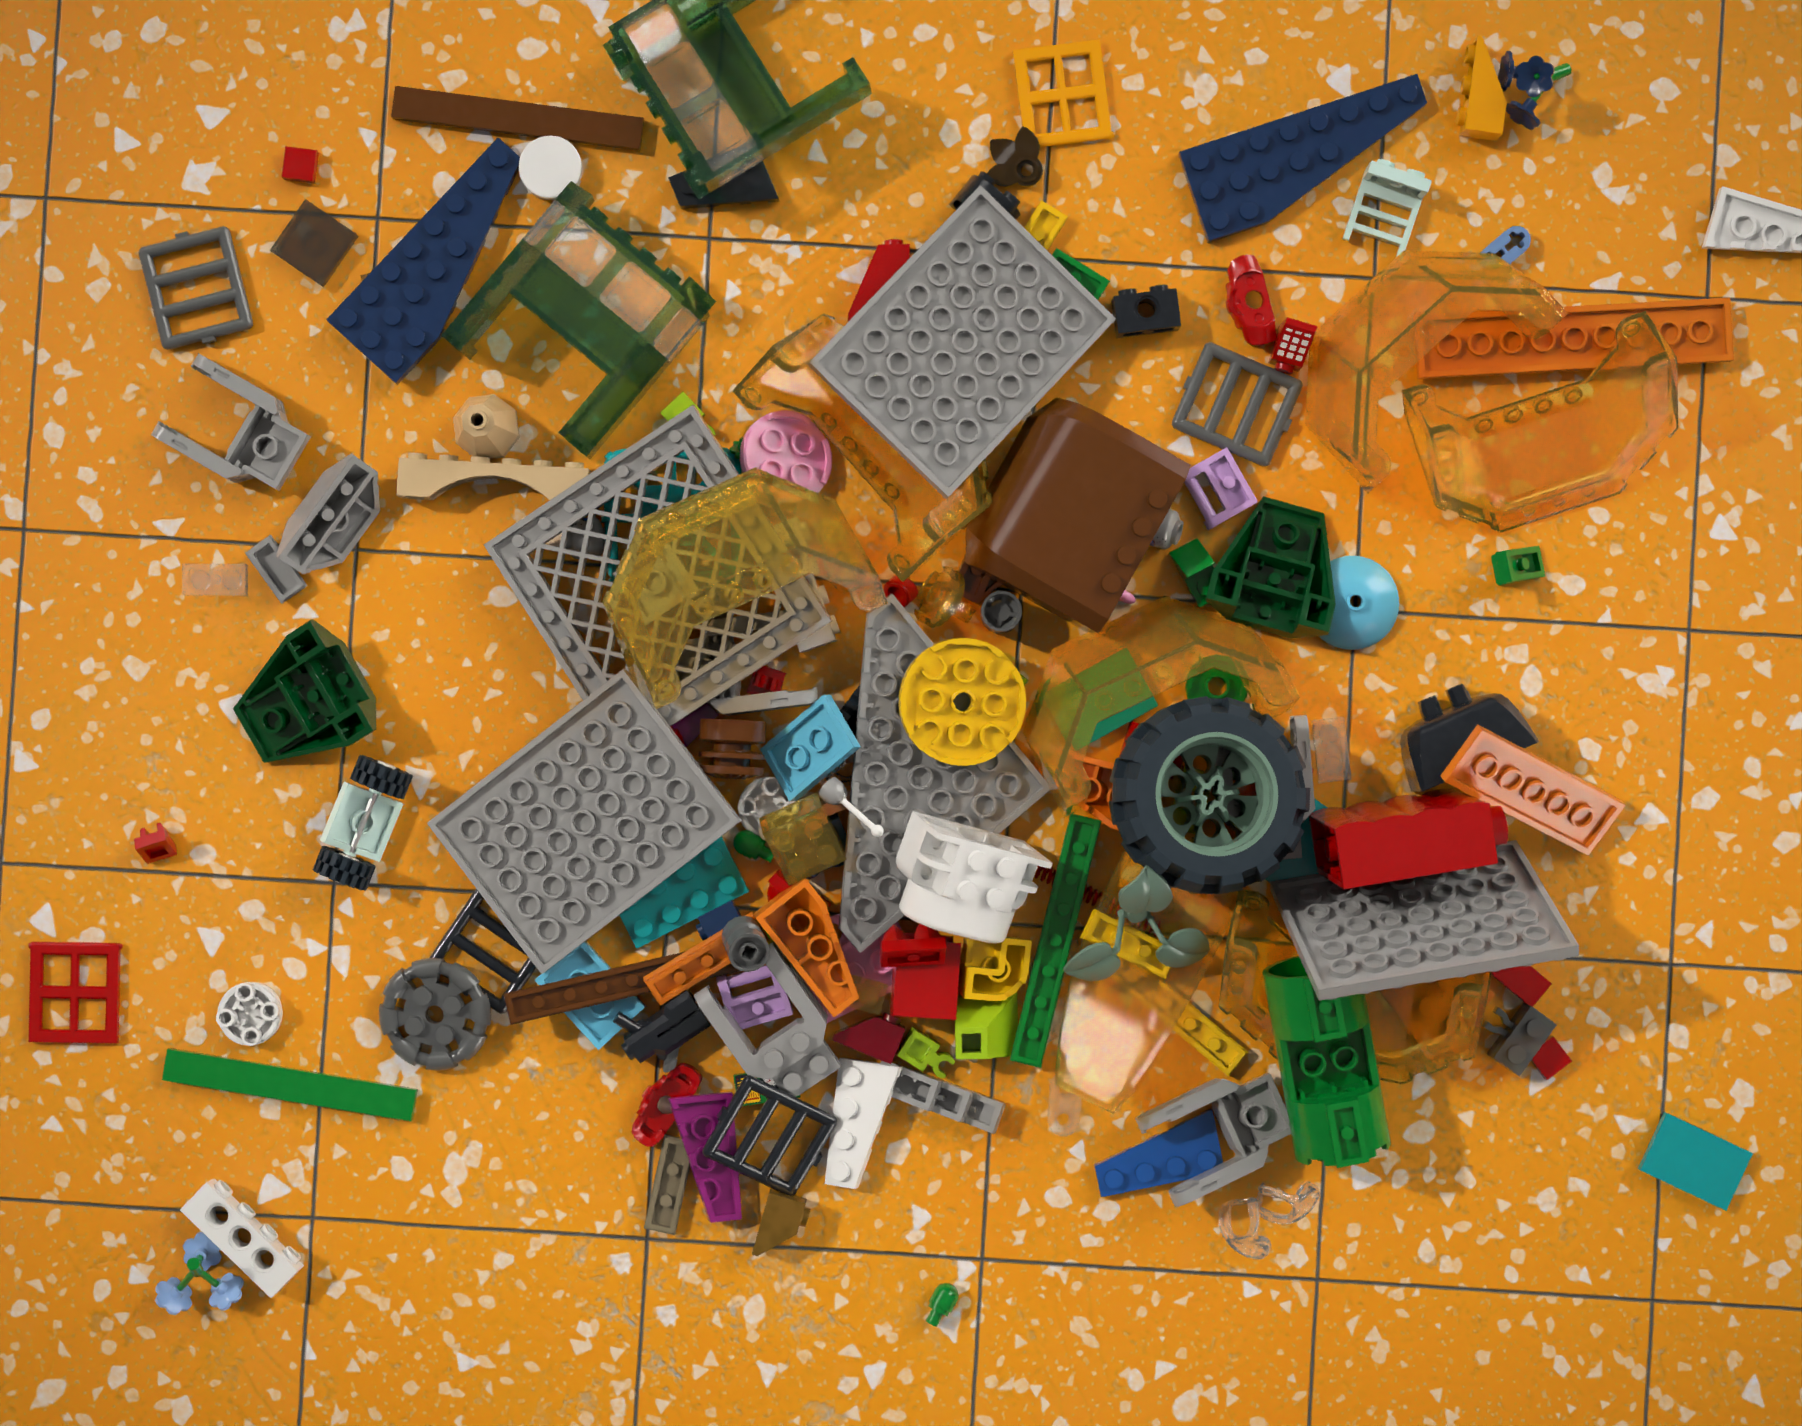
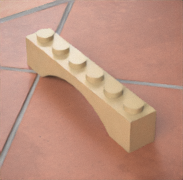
M408 453V458H399L396 495L403 499L434 500L444 492L463 483L483 479H501L531 487L551 500L592 472L588 468H584V463L565 462V467L552 466V461L534 460L533 465H521L520 459L503 458L502 463H490V458L472 456L471 462L458 461L459 456L439 455V460L427 459V454Z

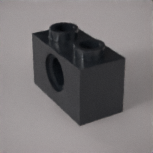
M1156 285L1149 287V292L1137 293L1135 288L1118 291V296H1113L1111 302L1113 316L1116 318L1114 321L1116 338L1178 331L1181 327L1176 288L1168 289V285ZM1142 303L1150 304L1154 309V315L1148 318L1142 317L1138 313L1137 306Z

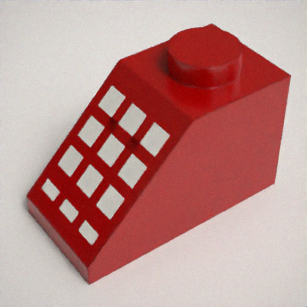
M1287 317L1278 328L1268 363L1275 365L1274 369L1282 373L1293 374V371L1298 372L1304 365L1317 326Z

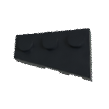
M755 142L668 177L681 209L715 207L721 204L739 203L740 205L751 204V202L760 201L780 202Z

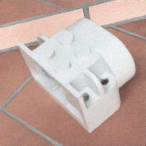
M912 811L896 857L897 868L908 878L899 903V909L911 920L929 928L981 942L1001 943L1007 936L1015 909L1023 905L1028 893L1035 894L1037 892L1038 886L1032 882L1037 866L1051 869L1053 863L1023 840Z

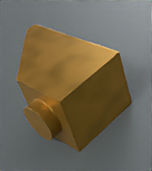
M770 1189L752 1255L759 1256L797 1235L799 1226L806 1227L811 1210L805 1207L806 1198L795 1195L790 1196Z

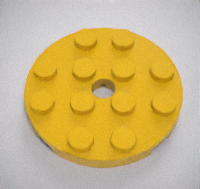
M953 638L928 647L913 660L901 682L899 714L908 737L923 753L946 764L969 766L980 764L996 757L998 753L1015 739L1025 716L1026 692L1018 669L1015 668L1000 649L981 640ZM964 692L970 697L971 703L968 709L959 711L953 701L959 693Z

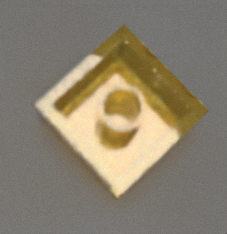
M817 792L759 818L763 836L789 886L847 860L843 844Z

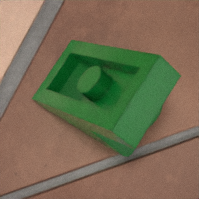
M1198 538L1169 552L1197 607L1200 608L1207 604L1205 599L1214 570L1213 564L1215 563Z
M1540 546L1500 551L1491 557L1497 585L1545 577Z

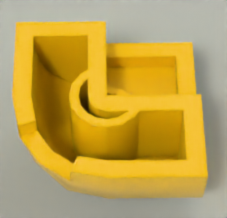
M964 937L959 969L958 990L960 995L965 999L1002 1001L1015 994L1027 980L1032 940L1006 937L1001 943H986Z

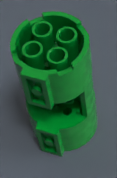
M1299 956L1269 965L1263 970L1262 974L1296 1160L1306 1165L1311 1164L1312 1160L1324 1162V1166H1336L1337 1168L1369 1162L1370 1158L1377 1156L1376 1149L1382 1147V1149L1388 1150L1391 1146L1365 994H1355L1333 1000L1319 1001Z

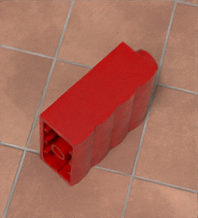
M1437 789L1420 796L1401 795L1387 799L1384 802L1365 801L1353 804L1347 808H1323L1309 815L1317 872L1343 889L1498 864L1496 846L1507 844L1508 825L1501 806L1490 807V803L1454 789Z

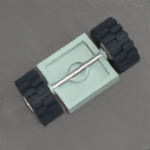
M359 755L350 779L367 786L369 790L345 781L343 782L320 841L344 851L322 846L312 870L343 885L366 891L376 867L370 862L356 857V855L380 862L403 806L402 802L381 794L385 793L398 799H404L413 775L383 761Z

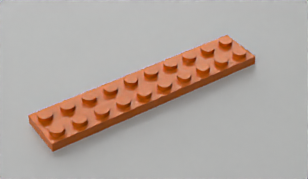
M1730 297L1420 314L1414 316L1417 379L1720 363L1734 360Z

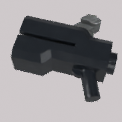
M689 989L664 1003L661 1010L647 1019H641L636 1022L619 1011L613 1020L615 1024L628 1031L623 1034L625 1043L621 1044L629 1059L633 1060L636 1058L641 1064L656 1054L661 1060H664L662 1068L665 1073L676 1068L679 1048L711 1026V1023L696 1003L695 997Z

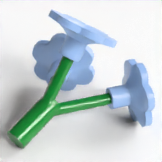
M199 1232L194 1238L187 1239L183 1245L185 1251L183 1260L190 1272L182 1281L176 1277H171L167 1281H160L155 1287V1291L158 1294L155 1298L156 1304L161 1308H165L169 1314L177 1315L180 1311H187L192 1306L190 1299L192 1290L188 1283L193 1277H202L211 1284L212 1295L209 1298V1304L214 1308L218 1307L221 1311L228 1310L232 1303H236L241 1299V1288L244 1285V1280L232 1273L225 1274L221 1279H215L205 1272L209 1269L210 1265H217L222 1256L219 1252L220 1249L203 1232Z

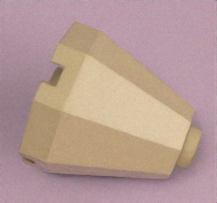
M495 394L468 397L453 417L456 444L472 456L495 459L504 458L520 438L517 411Z

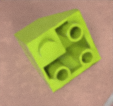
M1017 992L1008 997L1007 1000L1002 1001L965 999L958 993L955 1020L956 1059H991L1011 1056L1018 1027Z

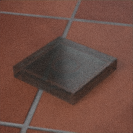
M305 199L270 251L324 288L359 236Z

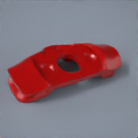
M1254 255L1239 256L1230 262L1227 269L1229 283L1226 284L1227 300L1225 303L1227 312L1234 320L1236 328H1241L1244 339L1249 345L1260 346L1276 340L1275 318L1263 271ZM1255 291L1261 295L1262 305L1260 308L1252 309L1246 304L1245 298L1248 292Z
M682 1062L667 1075H663L652 1086L649 1085L642 1094L643 1099L636 1112L638 1116L632 1125L631 1131L634 1138L647 1147H654L675 1121L673 1112L665 1114L659 1110L658 1101L661 1097L694 1095L703 1078L702 1074L694 1066Z

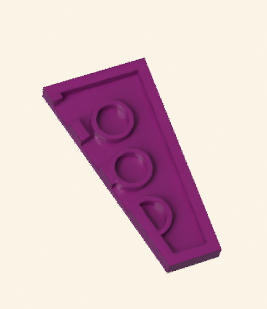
M730 1091L668 1098L708 1221L711 1223L742 1219L739 1173L706 1158L702 1154L703 1147L719 1122L717 1118L722 1106L727 1107L733 1098V1094ZM735 1120L718 1149L732 1156L737 1151Z

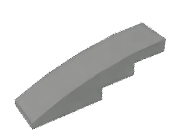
M893 1062L890 1064V1065L902 1066V1065H899V1064H896V1063H893ZM903 1066L900 1076L897 1077L892 1090V1097L926 1111L935 1112L955 1121L967 1123L992 1134L996 1133L1006 1106L1004 1102Z

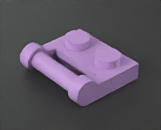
M1227 447L1191 467L1184 482L1206 520L1203 523L1207 530L1216 527L1258 502ZM1202 472L1224 508V511L1216 514L1196 479V476Z
M767 965L762 966L756 971L742 972L728 977L727 975L716 977L723 1004L742 1029L793 1015L788 995ZM772 977L773 986L735 997L732 996L731 988Z

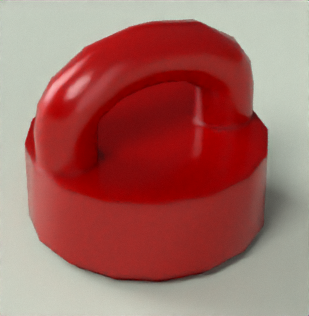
M902 575L893 576L885 583L883 588L885 597L893 594L903 607H906L918 596V589L914 582Z

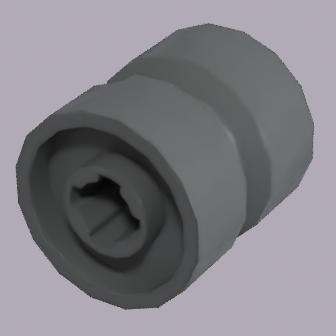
M1007 591L991 593L984 600L980 609V618L983 625L989 631L996 634H1005L1012 631L1018 625L1022 616V606L1019 599Z
M739 916L733 918L725 925L722 932V941L732 965L736 969L745 972L756 971L764 966L769 958L770 949L758 921L752 917Z

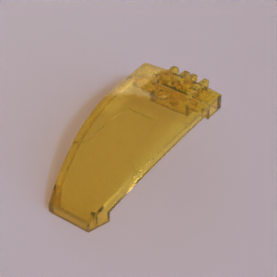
M1124 850L1096 906V910L1116 920L1119 919L1117 911L1122 909L1118 901L1119 891L1133 881L1144 868L1139 863H1134L1126 850ZM1175 887L1171 888L1173 894L1171 903L1162 911L1151 912L1156 924L1160 922L1159 929L1162 934L1169 939L1174 932L1181 929L1194 928L1200 930L1208 938L1210 951H1208L1205 957L1194 964L1185 967H1171L1166 979L1160 978L1120 958L1121 965L1119 969L1106 979L1087 981L1071 976L1058 1039L1054 1081L1056 1086L1112 1114L1137 1090L1135 1088L1136 1084L1163 1046L1196 991L1231 921H1234L1247 895L1246 892L1239 890L1223 894L1189 893V891ZM1125 918L1124 924L1159 940L1154 930L1150 931L1149 922L1145 927L1147 918L1138 923L1130 922ZM1083 940L1079 952L1092 944Z

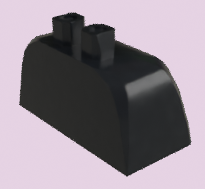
M1459 684L1445 690L1451 706L1446 709H1441L1436 695L1418 702L1422 719L1404 730L1401 735L1400 745L1410 789L1413 792H1422L1444 783L1441 774L1477 724L1523 749L1540 741L1519 710L1504 695L1492 693L1471 698L1465 686Z

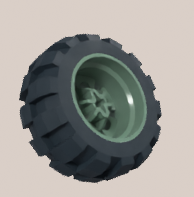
M1207 696L1175 703L1157 711L1148 720L1140 723L1125 740L1126 745L1120 757L1115 759L1109 781L1113 783L1112 801H1109L1112 823L1117 825L1123 839L1121 845L1134 863H1139L1143 867L1147 865L1167 881L1171 888L1175 887L1189 891V893L1223 894L1243 890L1244 887L1255 882H1262L1280 868L1279 863L1288 853L1294 852L1304 833V830L1301 828L1304 813L1310 810V788H1305L1302 772L1306 765L1298 747H1292L1283 735L1285 729L1268 713L1262 715L1251 709L1249 703L1228 697L1218 699L1208 698ZM1219 747L1230 751L1222 765L1215 766ZM1179 755L1185 763V773L1173 763ZM1197 756L1204 758L1207 764V768L1202 774L1196 772L1193 767V761ZM1226 768L1232 769L1236 775L1235 783L1232 786L1227 785L1222 777ZM1171 776H1177L1182 782V788L1178 793H1173L1168 787V780ZM1255 783L1256 796L1238 795L1240 792L1237 788ZM1196 785L1197 789L1195 790L1194 795H1191L1192 789ZM1212 788V794L1216 796V800L1207 803V797L1203 795V791ZM1161 797L1175 798L1176 804L1163 808ZM1193 800L1197 803L1196 807L1192 803ZM1231 800L1237 801L1241 808L1240 814L1236 818L1230 816L1227 811V805ZM1178 807L1182 808L1187 815L1183 825H1178L1173 820V812ZM1207 819L1213 821L1216 826V832L1212 837L1206 836L1202 830V825ZM1229 821L1241 834L1232 840L1224 822ZM1191 825L1194 826L1195 831L1193 843L1184 838Z

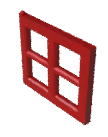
M99 942L29 943L28 1042L119 1043L120 955L123 945L120 943ZM44 955H71L70 986L44 985ZM80 955L107 956L106 986H79ZM43 998L70 999L69 1029H43ZM79 999H106L105 1030L79 1029Z

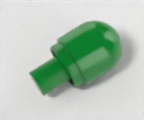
M742 830L734 837L733 846L735 850L749 859L757 860L760 857L771 863L776 854V851L765 846V840L749 830Z
M942 1283L935 1288L929 1300L928 1306L932 1310L926 1322L937 1327L942 1316L948 1317L949 1313L952 1312L958 1301V1291L954 1285Z

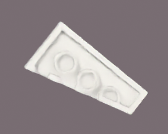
M1722 186L1716 197L1702 249L1802 253V210Z
M843 1057L839 1058L841 1068L838 1069L833 1115L837 1118V1125L830 1135L824 1184L856 1189L859 1187L872 1152L873 1141L876 1134L879 1133L883 1114L887 1104L890 1103L893 1087L897 1077L900 1076L903 1066Z

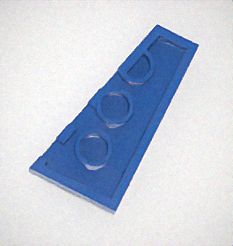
M1210 1108L1192 1119L1185 1120L1163 1133L1156 1134L1134 1147H1129L1094 1164L1100 1196L1105 1197L1191 1179L1223 1163L1213 1111Z

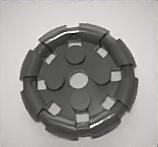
M441 958L419 959L413 961L412 966L409 968L398 970L385 986L383 991L385 998L383 1004L379 1005L381 1030L383 1035L387 1034L393 1044L390 1046L391 1049L407 1063L413 1066L416 1064L424 1065L426 1070L433 1071L457 1067L460 1061L464 1059L468 1061L475 1056L485 1043L487 1034H485L487 1025L491 1024L489 998L487 993L483 994L478 985L480 981L464 966L456 962L454 964L446 963ZM441 974L449 977V984L439 981ZM417 977L421 978L424 984L416 988L412 981ZM467 990L472 1001L465 1004L460 993ZM397 998L406 1000L404 1008L396 1006ZM434 1005L442 1009L444 1014L442 1021L437 1022L430 1018L428 1014L430 1006ZM468 1019L475 1022L473 1029L465 1027ZM402 1025H404L405 1031L409 1034L405 1038H403L398 1029ZM455 1039L459 1047L452 1051L449 1043ZM423 1043L432 1046L430 1054L421 1052Z

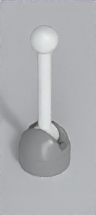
M833 777L822 786L819 791V797L832 805L843 804L871 829V834L874 837H881L883 835L884 829L881 825L872 823L846 800L847 790L841 781Z

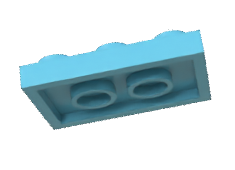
M822 695L760 750L765 755L768 765L788 800L797 801L861 746L832 696Z
M585 941L545 973L539 975L534 981L538 985H543L612 968ZM632 996L564 1013L599 1050L622 1029V1027L613 1022L619 1011L633 1019L646 1005L637 996Z

